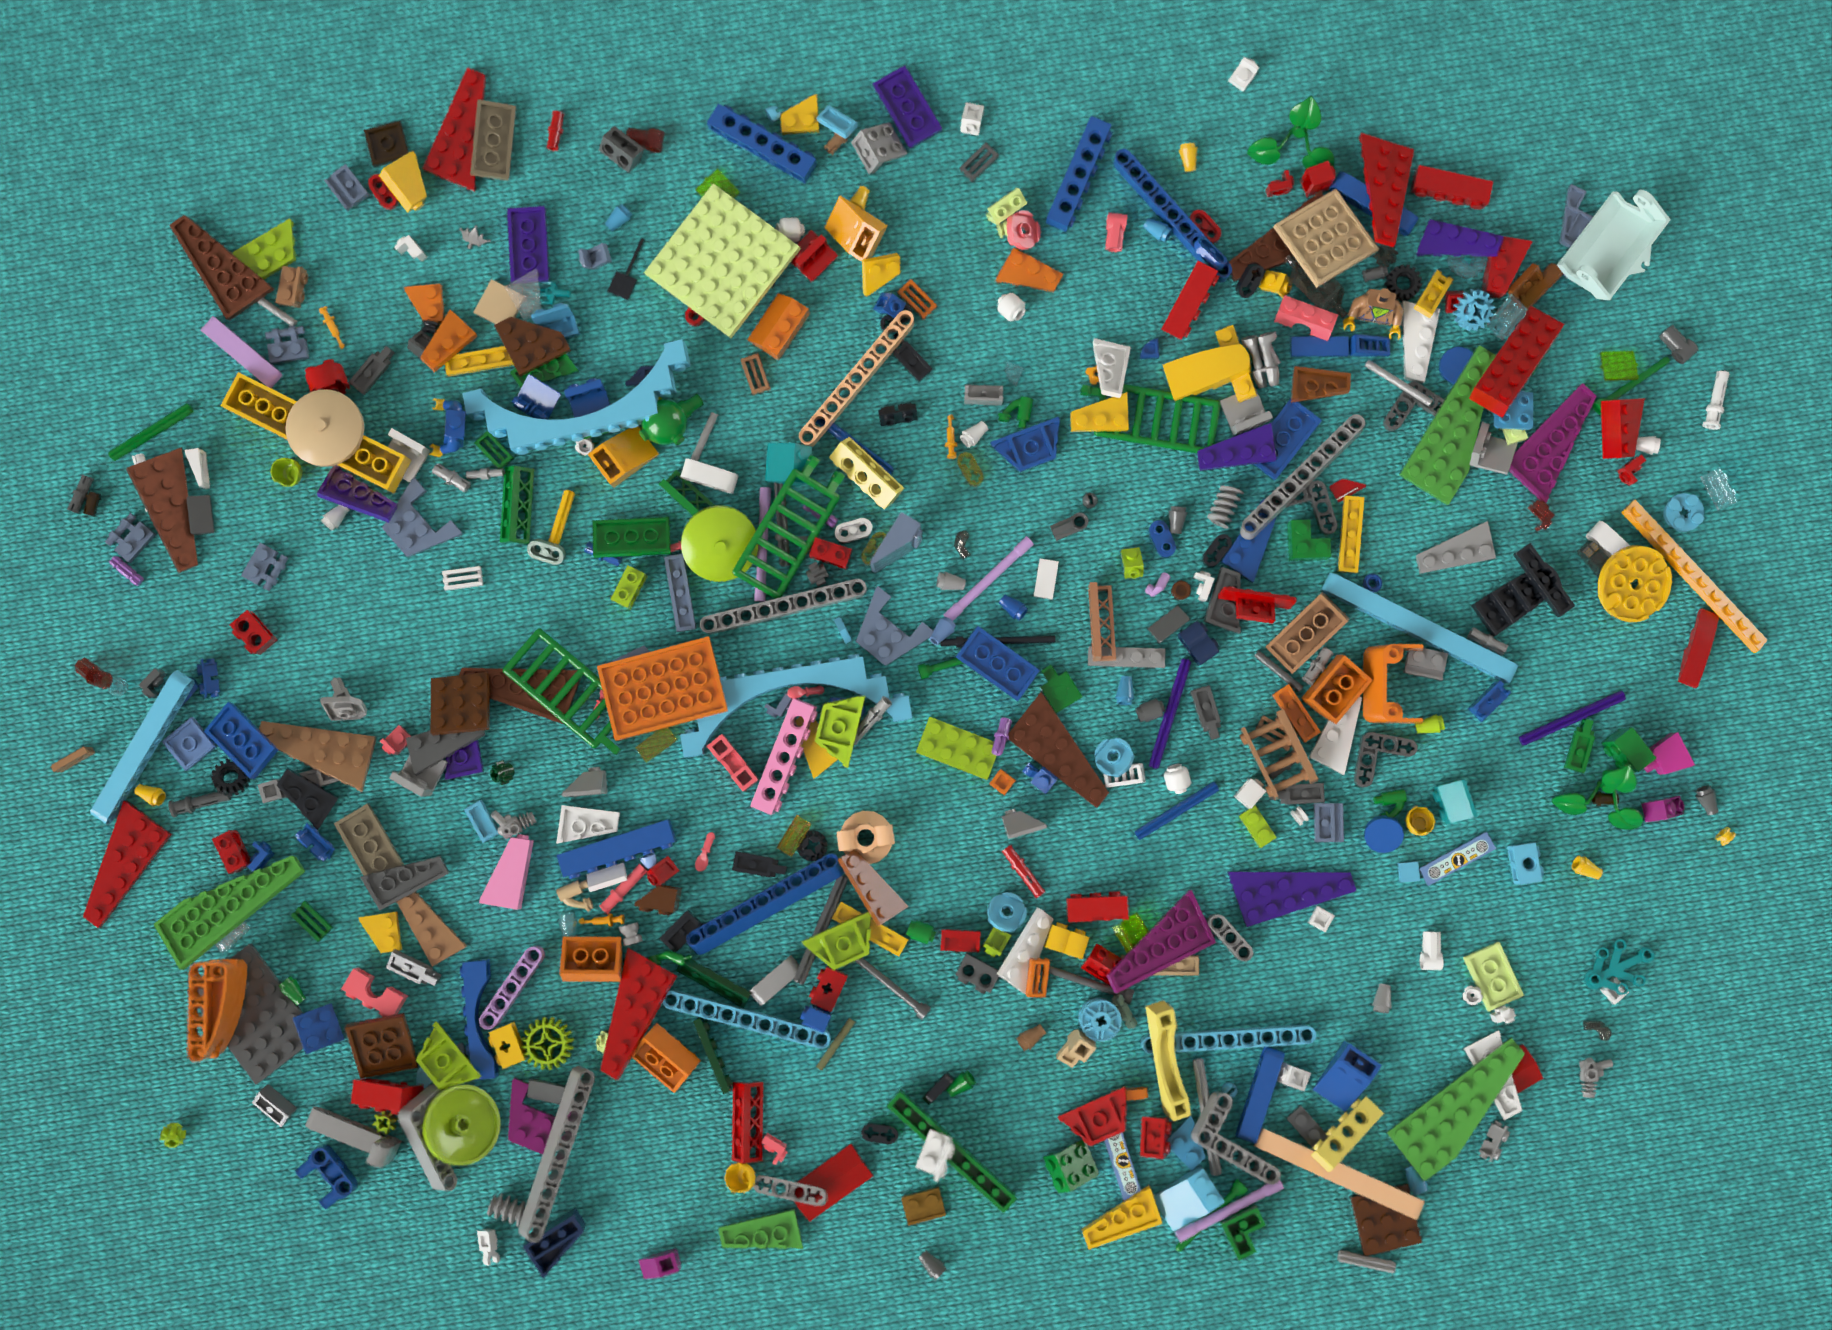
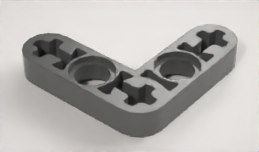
M1410 382V386L1431 397L1434 401L1433 405L1427 406L1402 390L1385 416L1383 426L1388 431L1397 430L1415 404L1435 416L1444 399L1421 384ZM1405 402L1408 406L1407 411H1400L1398 403ZM1438 402H1439V403H1440V405L1438 406L1439 408H1437L1436 410H1433V409L1437 406V404H1438ZM1396 414L1399 415L1395 420L1397 425L1390 426L1389 420L1394 418Z
M1313 481L1302 491L1303 499H1294L1286 508L1310 501L1319 531L1324 535H1330L1336 531L1337 521L1329 495L1323 482ZM1314 485H1316L1317 488H1321V491H1319V497L1321 498L1322 496H1324V499H1320L1315 502V499L1318 498V495L1316 492L1312 491V489L1315 487ZM1292 488L1285 489L1287 492H1294ZM1276 500L1272 501L1274 505H1281L1280 502L1276 503ZM1319 503L1326 504L1327 511L1325 513L1318 511L1317 506ZM1330 515V517L1326 518L1328 524H1332L1330 531L1327 528L1324 529L1323 525L1326 524L1325 518L1321 520L1320 517Z
M1374 732L1363 734L1360 739L1354 774L1355 784L1359 787H1368L1372 784L1378 752L1410 757L1415 755L1418 750L1416 742L1411 739ZM1372 736V740L1379 741V737H1381L1379 744L1374 743L1370 744V746H1368V742H1365V739ZM1387 739L1392 740L1394 743V747L1391 750H1387L1384 747V742ZM1408 743L1412 747V751H1408V753H1406V749H1398L1399 745L1404 746ZM1363 755L1371 756L1372 762L1370 765L1362 763ZM1360 767L1364 769L1370 768V772H1365V777L1368 778V781L1364 782V784L1359 780V776H1363L1364 770H1360Z

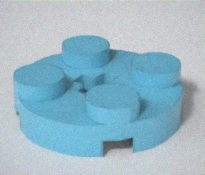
M1682 493L1668 500L1663 510V516L1669 527H1673L1679 532H1688L1697 528L1703 522L1704 508L1696 495ZM1682 508L1688 511L1686 518L1679 513L1682 511Z
M1121 738L1106 739L1097 746L1095 750V763L1105 775L1120 777L1132 766L1134 754L1132 748L1125 740ZM1118 753V759L1110 761V755Z
M1009 892L993 897L987 909L988 922L1000 931H1016L1023 924L1027 915L1022 899L1016 894ZM1009 908V912L1012 915L1005 916L1002 910Z

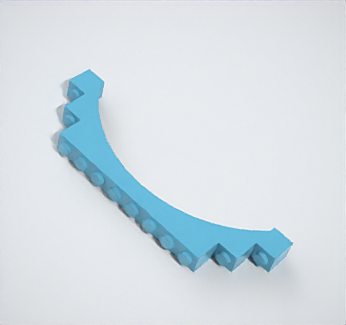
M682 339L665 343V349L659 360L638 386L612 405L581 417L546 420L519 415L489 400L487 394L482 389L463 393L466 415L475 421L483 420L486 417L488 432L497 438L505 437L508 434L510 449L519 455L527 454L530 450L534 449L544 450L547 446L551 445L561 446L567 441H581L584 437L588 436L598 437L605 432H618L621 428L625 427L635 428L644 419L647 422L649 416L658 413V397L666 398L673 393H677L673 371L681 372L691 367L687 345Z
M859 654L847 656L848 659L840 660V657L828 659V663L822 664L821 661L810 662V666L802 667V664L791 665V669L783 670V667L773 668L772 672L765 673L764 670L755 671L751 676H746L745 673L734 675V679L728 680L726 677H720L728 712L698 719V732H696V728L684 730L685 734H680L684 758L705 755L704 749L711 737L732 713L760 695L787 686L815 684L838 687L860 696L864 695L866 696L865 698L875 704L885 696L892 702V705L886 712L893 717V722L912 719L909 695L905 696L904 693L894 694L893 698L890 699L886 676L882 677L881 673L870 675L871 679H867L864 659L859 657Z

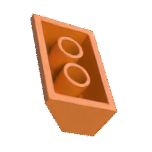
M778 293L747 341L779 361L810 315L809 308L791 297Z
M1336 655L1301 699L1314 711L1337 724L1373 680L1345 655Z
M563 937L559 972L563 981L620 982L623 965L621 937Z
M657 1023L641 1040L632 1056L636 1062L673 1093L678 1090L701 1062L693 1052L689 1051L679 1040L675 1039L665 1028Z

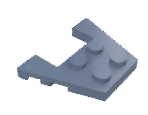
M1573 184L1567 190L1559 242L1568 248L1573 245L1593 218V216L1578 209L1586 191Z
M416 478L411 480L398 501L397 509L390 522H385L382 527L406 557H411L435 545L463 535L452 520L435 532L412 504L427 492Z
M877 586L856 643L887 666L929 639L933 630L922 622L910 637L879 613L891 596Z

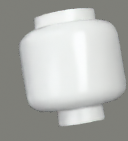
M782 218L779 223H776V230L794 243L798 242L801 236L804 235V225L800 224L798 218Z
M1004 294L999 298L998 312L1008 321H1018L1024 316L1026 311L1025 303L1016 294Z
M1174 764L1167 767V771L1164 772L1167 789L1175 791L1176 794L1186 792V788L1191 785L1188 769L1182 766V764Z

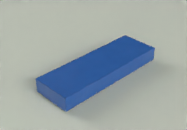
M1318 337L1290 338L1291 357H1348L1349 355L1348 337H1329L1328 341Z

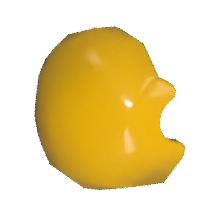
M1415 806L1407 813L1405 823L1409 832L1414 835L1424 836L1434 829L1435 818L1427 807Z
M747 1163L731 1164L725 1172L726 1185L733 1193L748 1192L755 1184L756 1176L754 1169Z

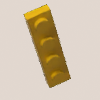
M505 346L456 354L445 363L446 375L450 377L512 366L514 364Z
M1344 496L1337 572L1358 573L1364 497Z
M841 901L832 919L842 923L862 913ZM870 918L871 933L869 940L899 957L909 939L884 925L877 927L874 920Z

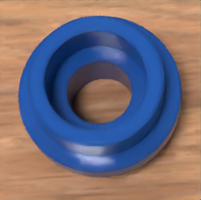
M1369 574L1363 579V587L1375 593L1381 589L1382 579L1377 574ZM1370 580H1373L1375 582L1374 587H1371L1369 585Z

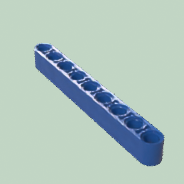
M1118 150L1113 162L1115 169L1163 223L1170 225V228L1173 229L1172 233L1196 260L1209 266L1208 262L1195 252L1193 241H1196L1199 237L1208 238L1129 150ZM1124 157L1127 162L1121 163L1118 158ZM1137 171L1140 176L1133 177L1130 172ZM1149 185L1151 186L1152 190L1146 191L1144 190L1143 186ZM1162 199L1164 204L1158 205L1155 200ZM1168 213L1176 214L1177 218H1169ZM1187 227L1189 232L1183 233L1180 228ZM1228 261L1222 268L1226 270L1227 274L1221 275L1217 272L1216 275L1220 276L1217 282L1222 283L1229 278L1232 266Z
M828 854L691 931L686 937L687 944L695 954L703 955L836 880L844 873L843 868L838 862V856L836 854Z

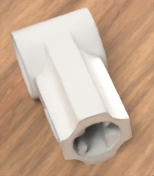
M1423 932V948L1420 954L1421 970L1443 969L1441 932Z

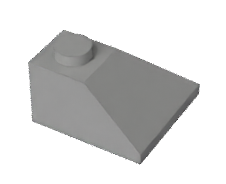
M600 767L589 768V772H583L562 792V797L608 794L606 771H600Z
M1016 809L1005 811V816H1001L1008 839L1047 828L1043 822L1022 811L1016 812Z

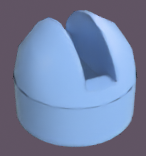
M655 853L640 858L645 868L650 869L656 865L657 858Z

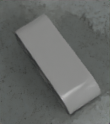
M1212 914L1208 917L1207 924L1210 930L1235 958L1241 961H1248L1252 958L1253 949L1225 917L1219 914ZM1219 917L1221 919V926L1214 928L1212 921ZM1229 932L1234 934V940L1231 943H1228L1225 939L1226 934ZM1241 947L1247 948V955L1245 957L1239 956L1238 952Z
M790 955L749 990L751 996L762 1006L794 979L799 963Z

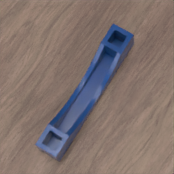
M490 959L466 961L460 967V976L464 980V986L461 988L462 997H465L463 1015L467 1017L465 1036H468L469 1043L466 1045L467 1056H470L471 1064L481 1075L480 1078L475 1080L492 1079L499 1076L498 1063L495 1058L496 1054L485 1041L479 1023L481 997L491 979Z

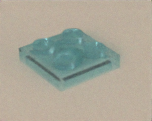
M1510 294L1490 319L1491 322L1486 325L1498 338L1504 340L1513 332L1515 325L1525 317L1528 309L1516 296Z

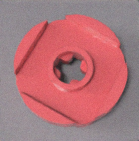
M1022 210L1007 218V240L1010 245L1026 250L1034 247L1035 243L1039 241L1041 235L1040 225L1038 221H1034L1032 213Z

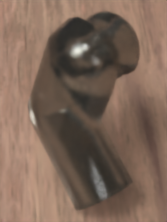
M965 530L959 531L956 534L954 547L963 560L971 555L965 547L966 541L969 539V533Z
M1583 1021L1584 1030H1596L1602 1041L1610 1040L1612 1036L1611 1029L1602 1021Z

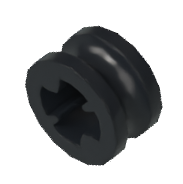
M423 320L422 324L424 327L421 328V331L435 334L439 323Z

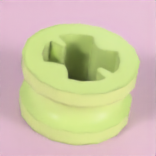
M1006 220L997 225L1000 239L1004 235L1008 237Z

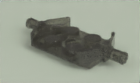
M1291 254L1284 259L1293 269L1290 275L1289 286L1294 283L1316 307L1327 311L1333 310L1342 319L1348 314L1341 306L1344 288L1335 278L1322 284L1323 287L1316 288L1301 265Z

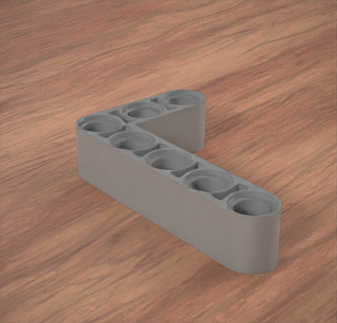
M431 1084L399 1111L398 1120L432 1188L435 1190L452 1191L457 1185V1177L451 1165L442 1162L431 1153L423 1136L425 1111L431 1100L443 1091L439 1090L435 1084Z
M1213 1092L1192 1130V1140L1257 1179L1271 1185L1276 1184L1280 1180V1172L1276 1167L1218 1134L1232 1106V1098L1223 1092ZM1222 1096L1224 1102L1219 1106L1218 1099ZM1214 1114L1215 1119L1210 1124L1209 1117L1210 1115ZM1205 1131L1206 1137L1201 1141L1200 1134ZM1221 1141L1222 1148L1217 1151L1216 1145ZM1238 1151V1158L1234 1160L1233 1153ZM1252 1160H1254L1255 1166L1252 1169H1250L1249 1164ZM1271 1170V1176L1267 1179L1266 1172Z
M315 1106L312 1108L305 1125L310 1130L368 1152L369 1156L366 1162L375 1167L382 1168L394 1161L401 1140L381 1131L377 1133L376 1129Z

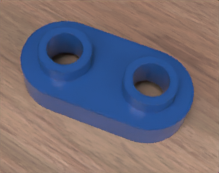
M1199 237L1194 242L1195 252L1202 256L1210 267L1220 270L1226 265V257L1208 239Z
M1161 520L1154 521L1149 527V535L1155 549L1161 557H1170L1176 550V544L1168 525ZM1156 527H1161L1162 532L1158 533ZM1168 544L1170 549L1164 550L1163 545Z

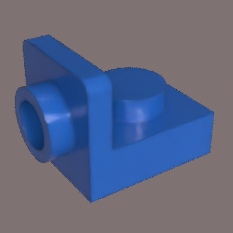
M881 293L873 310L878 313L889 314L895 318L903 311L906 303L893 293Z
M254 841L252 845L260 852L254 854L250 859L251 863L248 865V868L252 871L263 869L275 854L270 850L272 847L268 843Z

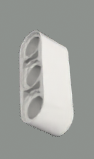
M686 459L680 477L733 494L739 475L692 459Z
M1598 521L1586 534V538L1591 543L1594 542L1600 548L1599 551L1608 559L1618 550L1630 546L1611 527L1602 521Z

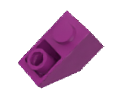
M1680 795L1641 803L1645 822L1666 820L1684 814V803Z
M677 1247L639 1259L644 1279L661 1278L679 1272L682 1267Z

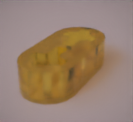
M969 452L961 453L958 456L957 464L967 483L972 487L981 485L983 473L973 455ZM963 457L971 459L969 461L971 468L968 469L966 464H961ZM970 471H973L975 475L979 474L978 482L970 480L972 478Z
M876 532L869 540L861 554V559L865 565L871 566V560L869 562L866 561L867 557L865 554H870L872 550H875L873 556L879 548V546L875 548L877 543L875 538H880L881 536L885 538V533Z

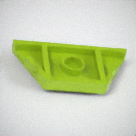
M289 218L232 252V254L262 279L270 277L280 271L282 266H288L296 261V253L294 251L295 238L293 237L292 228L294 226L293 221Z
M864 695L824 703L815 742L825 748L832 757H836L846 768L849 767L866 697Z
M868 911L801 942L831 969L836 970L869 954L871 915Z
M435 1021L433 1031L430 1037L426 1038L423 1049L419 1052L416 1059L439 1090H443L480 1078L479 1072L442 1026Z

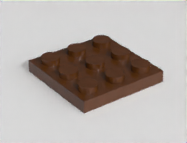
M487 672L431 678L430 733L433 736L489 730V674Z
M404 1013L346 1024V1034L360 1079L418 1068L417 1055Z
M1407 1183L1392 1186L1411 1195ZM1360 1194L1349 1196L1364 1256L1422 1243L1417 1220Z

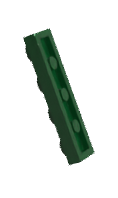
M692 958L685 960L684 965H678L676 969L680 974L741 1008L745 1007L751 995V992L747 991L744 987L734 984L728 978L718 975Z
M702 1017L695 1019L693 1023L723 1094L730 1092L733 1081L731 1076L725 1073L724 1067L726 1065L723 1057L718 1056L716 1051L718 1045L715 1038L711 1039L709 1031H711L707 1019L704 1020Z

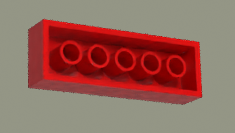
M1530 306L1474 387L1469 399L1503 418L1558 337L1564 323Z

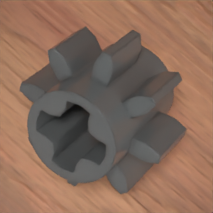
M817 562L808 565L810 570L806 571V574L811 584L817 583L818 586L825 584V578L829 576L824 565L818 566Z

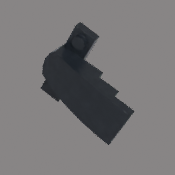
M1531 543L1513 554L1525 573L1510 580L1471 605L1493 637L1517 622L1544 600L1557 618L1575 607V604L1562 588L1557 572L1543 561Z

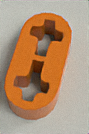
M1147 1087L1126 1088V1101L1148 1098Z

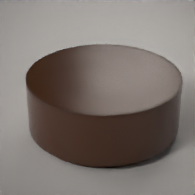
M1177 581L1171 588V594L1177 600H1185L1191 593V587L1185 581Z

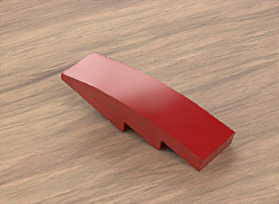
M1702 608L1698 611L1695 627L1690 633L1688 647L1684 649L1678 678L1679 683L1695 689L1698 687L1717 629L1719 616L1716 613Z

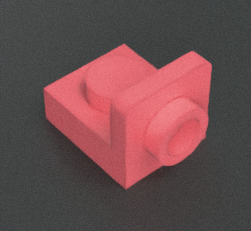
M398 725L385 739L382 738L380 740L383 744L382 749L389 755L391 753L398 755L407 747L406 738L411 737V735L401 725Z
M767 1133L762 1143L768 1151L772 1153L774 1151L777 1152L772 1162L776 1165L778 1160L782 1162L785 1158L787 1144Z

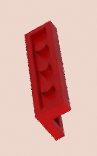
M733 1082L732 1161L743 1164L762 1161L763 1082ZM751 1087H757V1094L754 1098L751 1097ZM753 1106L756 1108L754 1118L750 1116V1110ZM754 1126L756 1128V1134L752 1138L750 1136V1130ZM753 1146L756 1148V1157H750V1149Z

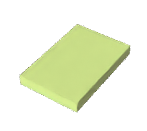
M1495 942L1463 957L1476 987L1481 990L1482 1001L1487 1011L1496 1009L1524 996L1500 942Z

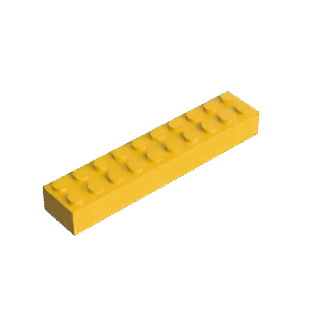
M238 372L220 406L287 440V417L297 401ZM363 435L362 442L357 451L348 460L338 464V466L394 494L412 460Z

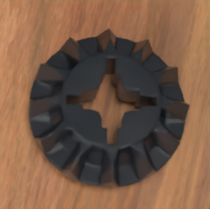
M810 830L804 832L799 837L797 851L803 859L817 861L826 854L828 844L822 833ZM808 838H810V840H812L813 843L820 842V844H817L818 846L815 847L816 854H814V851H812L811 849H804L809 845Z

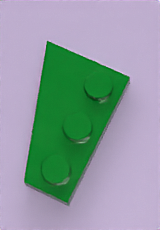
M567 354L523 376L519 375L516 368L510 371L521 388L528 374L542 382H547L579 372Z

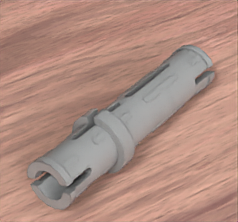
M883 696L874 708L871 707L868 710L867 716L859 723L854 745H857L869 729L883 718L882 715L892 705V702L887 697Z

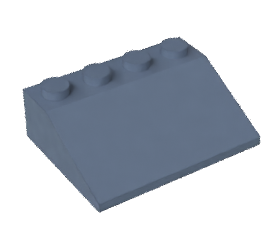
M902 512L899 514L870 561L872 572H879L910 553L913 548L917 549L923 540L921 524Z

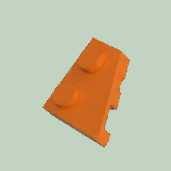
M441 284L404 287L406 294L422 320L442 323L444 320V307Z

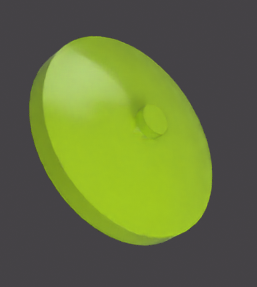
M722 505L704 508L694 514L684 527L681 537V549L684 560L694 573L704 579L716 582L735 579L737 576L732 571L756 532L755 527L744 513L735 508ZM758 544L756 545V547L754 548L753 552L751 553V554H753L754 556L757 555V552H758ZM747 560L742 571L746 572L753 563Z
M456 1085L446 1088L431 1100L425 1111L423 1136L426 1145L436 1158L447 1164L469 1165L484 1158L497 1142L501 1126L499 1110L492 1097L476 1086Z

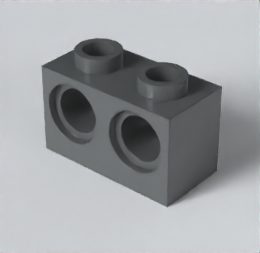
M614 126L603 135L599 151L629 173L640 163L644 148Z
M966 953L955 974L959 976L957 980L966 985L970 982L976 985L974 989L985 994L986 991L991 993L999 977L997 975L999 970ZM966 965H972L974 972L971 975H966L963 973V968ZM983 974L991 976L989 984L981 983L980 978Z

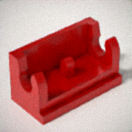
M941 929L940 951L979 952L980 931Z

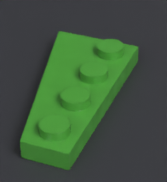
M795 1209L718 1227L722 1248L803 1249Z

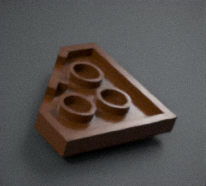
M509 317L494 325L520 376L571 351L562 332L514 317Z

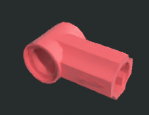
M1108 212L1105 250L1110 252L1122 251L1127 214Z

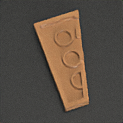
M416 891L397 901L432 966L468 947Z

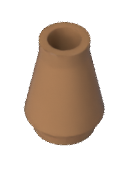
M1039 1024L1034 1028L1019 1033L1016 1040L1024 1051L1027 1049L1031 1050L1046 1032Z

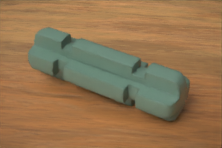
M1122 994L1114 995L1112 1002L1117 1006L1116 1008L1119 1010L1122 1020L1125 1021L1126 1027L1128 1029L1135 1028L1137 1021L1127 1003L1123 1002L1125 1000Z

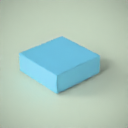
M1417 861L1397 863L1400 883L1420 881L1419 864Z

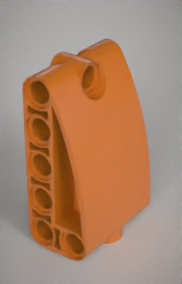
M215 959L195 963L190 967L187 1050L190 1060L198 1062L208 1058H218L226 1050L232 1039L245 997L247 964L243 959ZM200 966L204 968L203 976L199 974ZM200 986L204 989L203 996L198 992ZM199 1006L203 1008V1016H200L198 1013ZM198 1027L203 1029L202 1036L198 1034Z

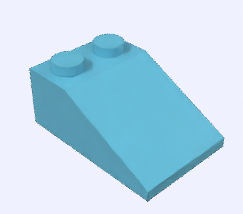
M1201 1165L1153 1195L1157 1207L1173 1231L1210 1213L1225 1203Z

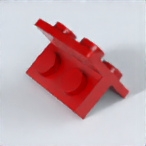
M810 230L797 244L801 249L791 263L811 282H814L838 255L828 246L827 239L822 234L818 236L814 231Z

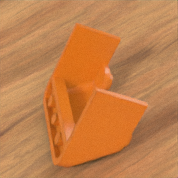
M1423 644L1370 646L1364 651L1363 672L1373 680L1363 692V717L1367 722L1423 723V718H1403L1402 707L1398 703L1387 702V664H1395L1401 661L1403 651H1423Z

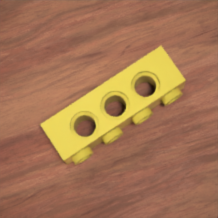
M850 437L841 441L829 457L836 467L844 471L850 480L859 485L861 490L868 494L883 509L890 506L904 490L900 483Z
M1367 1097L1362 1100L1358 1098L1350 1106L1353 1110L1349 1114L1345 1112L1338 1119L1340 1124L1337 1127L1333 1125L1326 1132L1328 1137L1324 1141L1320 1139L1313 1146L1315 1151L1311 1156L1328 1172L1337 1166L1384 1114ZM1355 1115L1361 1117L1362 1123H1358L1355 1120ZM1342 1129H1347L1350 1133V1137H1346L1343 1134ZM1330 1142L1336 1144L1337 1151L1330 1148Z

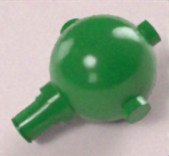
M698 394L687 400H680L677 403L668 399L658 400V413L649 416L647 422L645 419L641 422L642 430L639 431L640 436L644 441L649 439L659 445H670L673 443L676 446L680 445L685 440L683 435L687 429V419L692 416L695 410L704 405L703 400Z

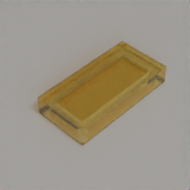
M668 727L656 731L635 748L644 761L648 763L678 740Z
M796 815L777 848L792 857L812 824Z

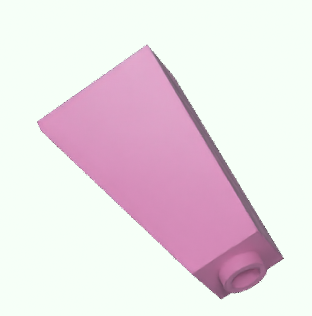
M517 834V837L510 838L479 903L516 910L522 908L534 840H529V836Z

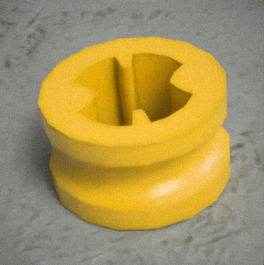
M1729 827L1722 829L1715 837L1717 841H1721L1720 844L1722 846L1731 842L1736 836L1734 832H1730L1731 829Z

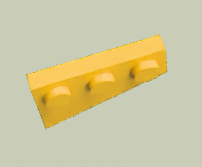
M1127 392L1123 393L1120 398L1111 397L1072 411L1070 413L1071 432L1128 431Z

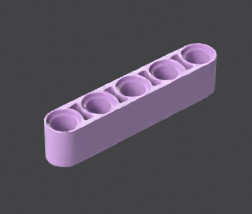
M214 316L201 328L205 335L267 387L272 388L283 376L280 371Z
M533 946L524 952L480 1016L479 1023L482 1028L492 1029L502 1021L544 960L545 951L542 947ZM532 950H536L539 953L537 960L531 958ZM521 966L527 968L528 973L526 976L520 974L519 969ZM510 982L516 984L517 989L515 992L509 990L508 985ZM499 998L505 1001L503 1009L497 1005ZM487 1015L493 1016V1025L487 1023Z

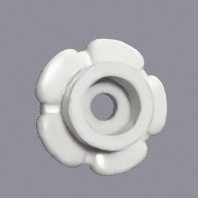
M591 438L576 441L575 449L582 455H588L594 449V444Z
M1476 986L1466 987L1463 999L1470 1005L1477 1004L1482 1000L1480 988Z

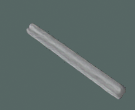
M1196 1058L1193 1059V1067L1200 1111L1202 1113L1209 1099L1204 1060ZM1212 1115L1209 1117V1123L1211 1124L1213 1122ZM1207 1150L1211 1175H1220L1222 1171L1219 1156Z

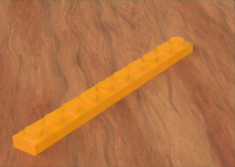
M1636 500L1630 502L1621 513L1664 556V559L1753 653L1758 652L1767 642L1763 634Z

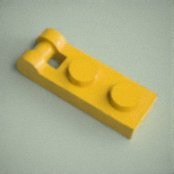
M1438 269L1431 277V280L1414 306V309L1428 318L1433 315L1453 281L1451 277L1442 275V272Z

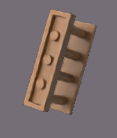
M1284 709L1276 712L1277 718H1275V721L1249 733L1243 727L1241 728L1242 734L1239 735L1243 744H1248L1268 785L1265 789L1269 797L1273 796L1275 800L1279 799L1278 791L1302 780H1309L1310 784L1318 781V777ZM1283 728L1286 734L1283 736L1284 738L1261 749H1255L1251 740L1274 729ZM1283 746H1292L1294 750L1292 756L1264 767L1260 757ZM1295 762L1296 764H1301L1303 768L1300 771L1301 773L1275 785L1272 784L1268 776L1269 774Z

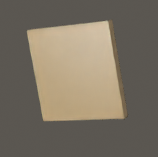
M1337 189L1281 220L1273 227L1316 288L1379 250Z

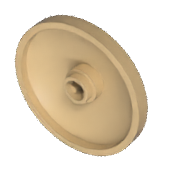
M317 390L304 395L293 405L286 421V436L291 449L304 461L320 467L335 466L348 460L359 448L364 435V421L359 408L350 398L334 390Z

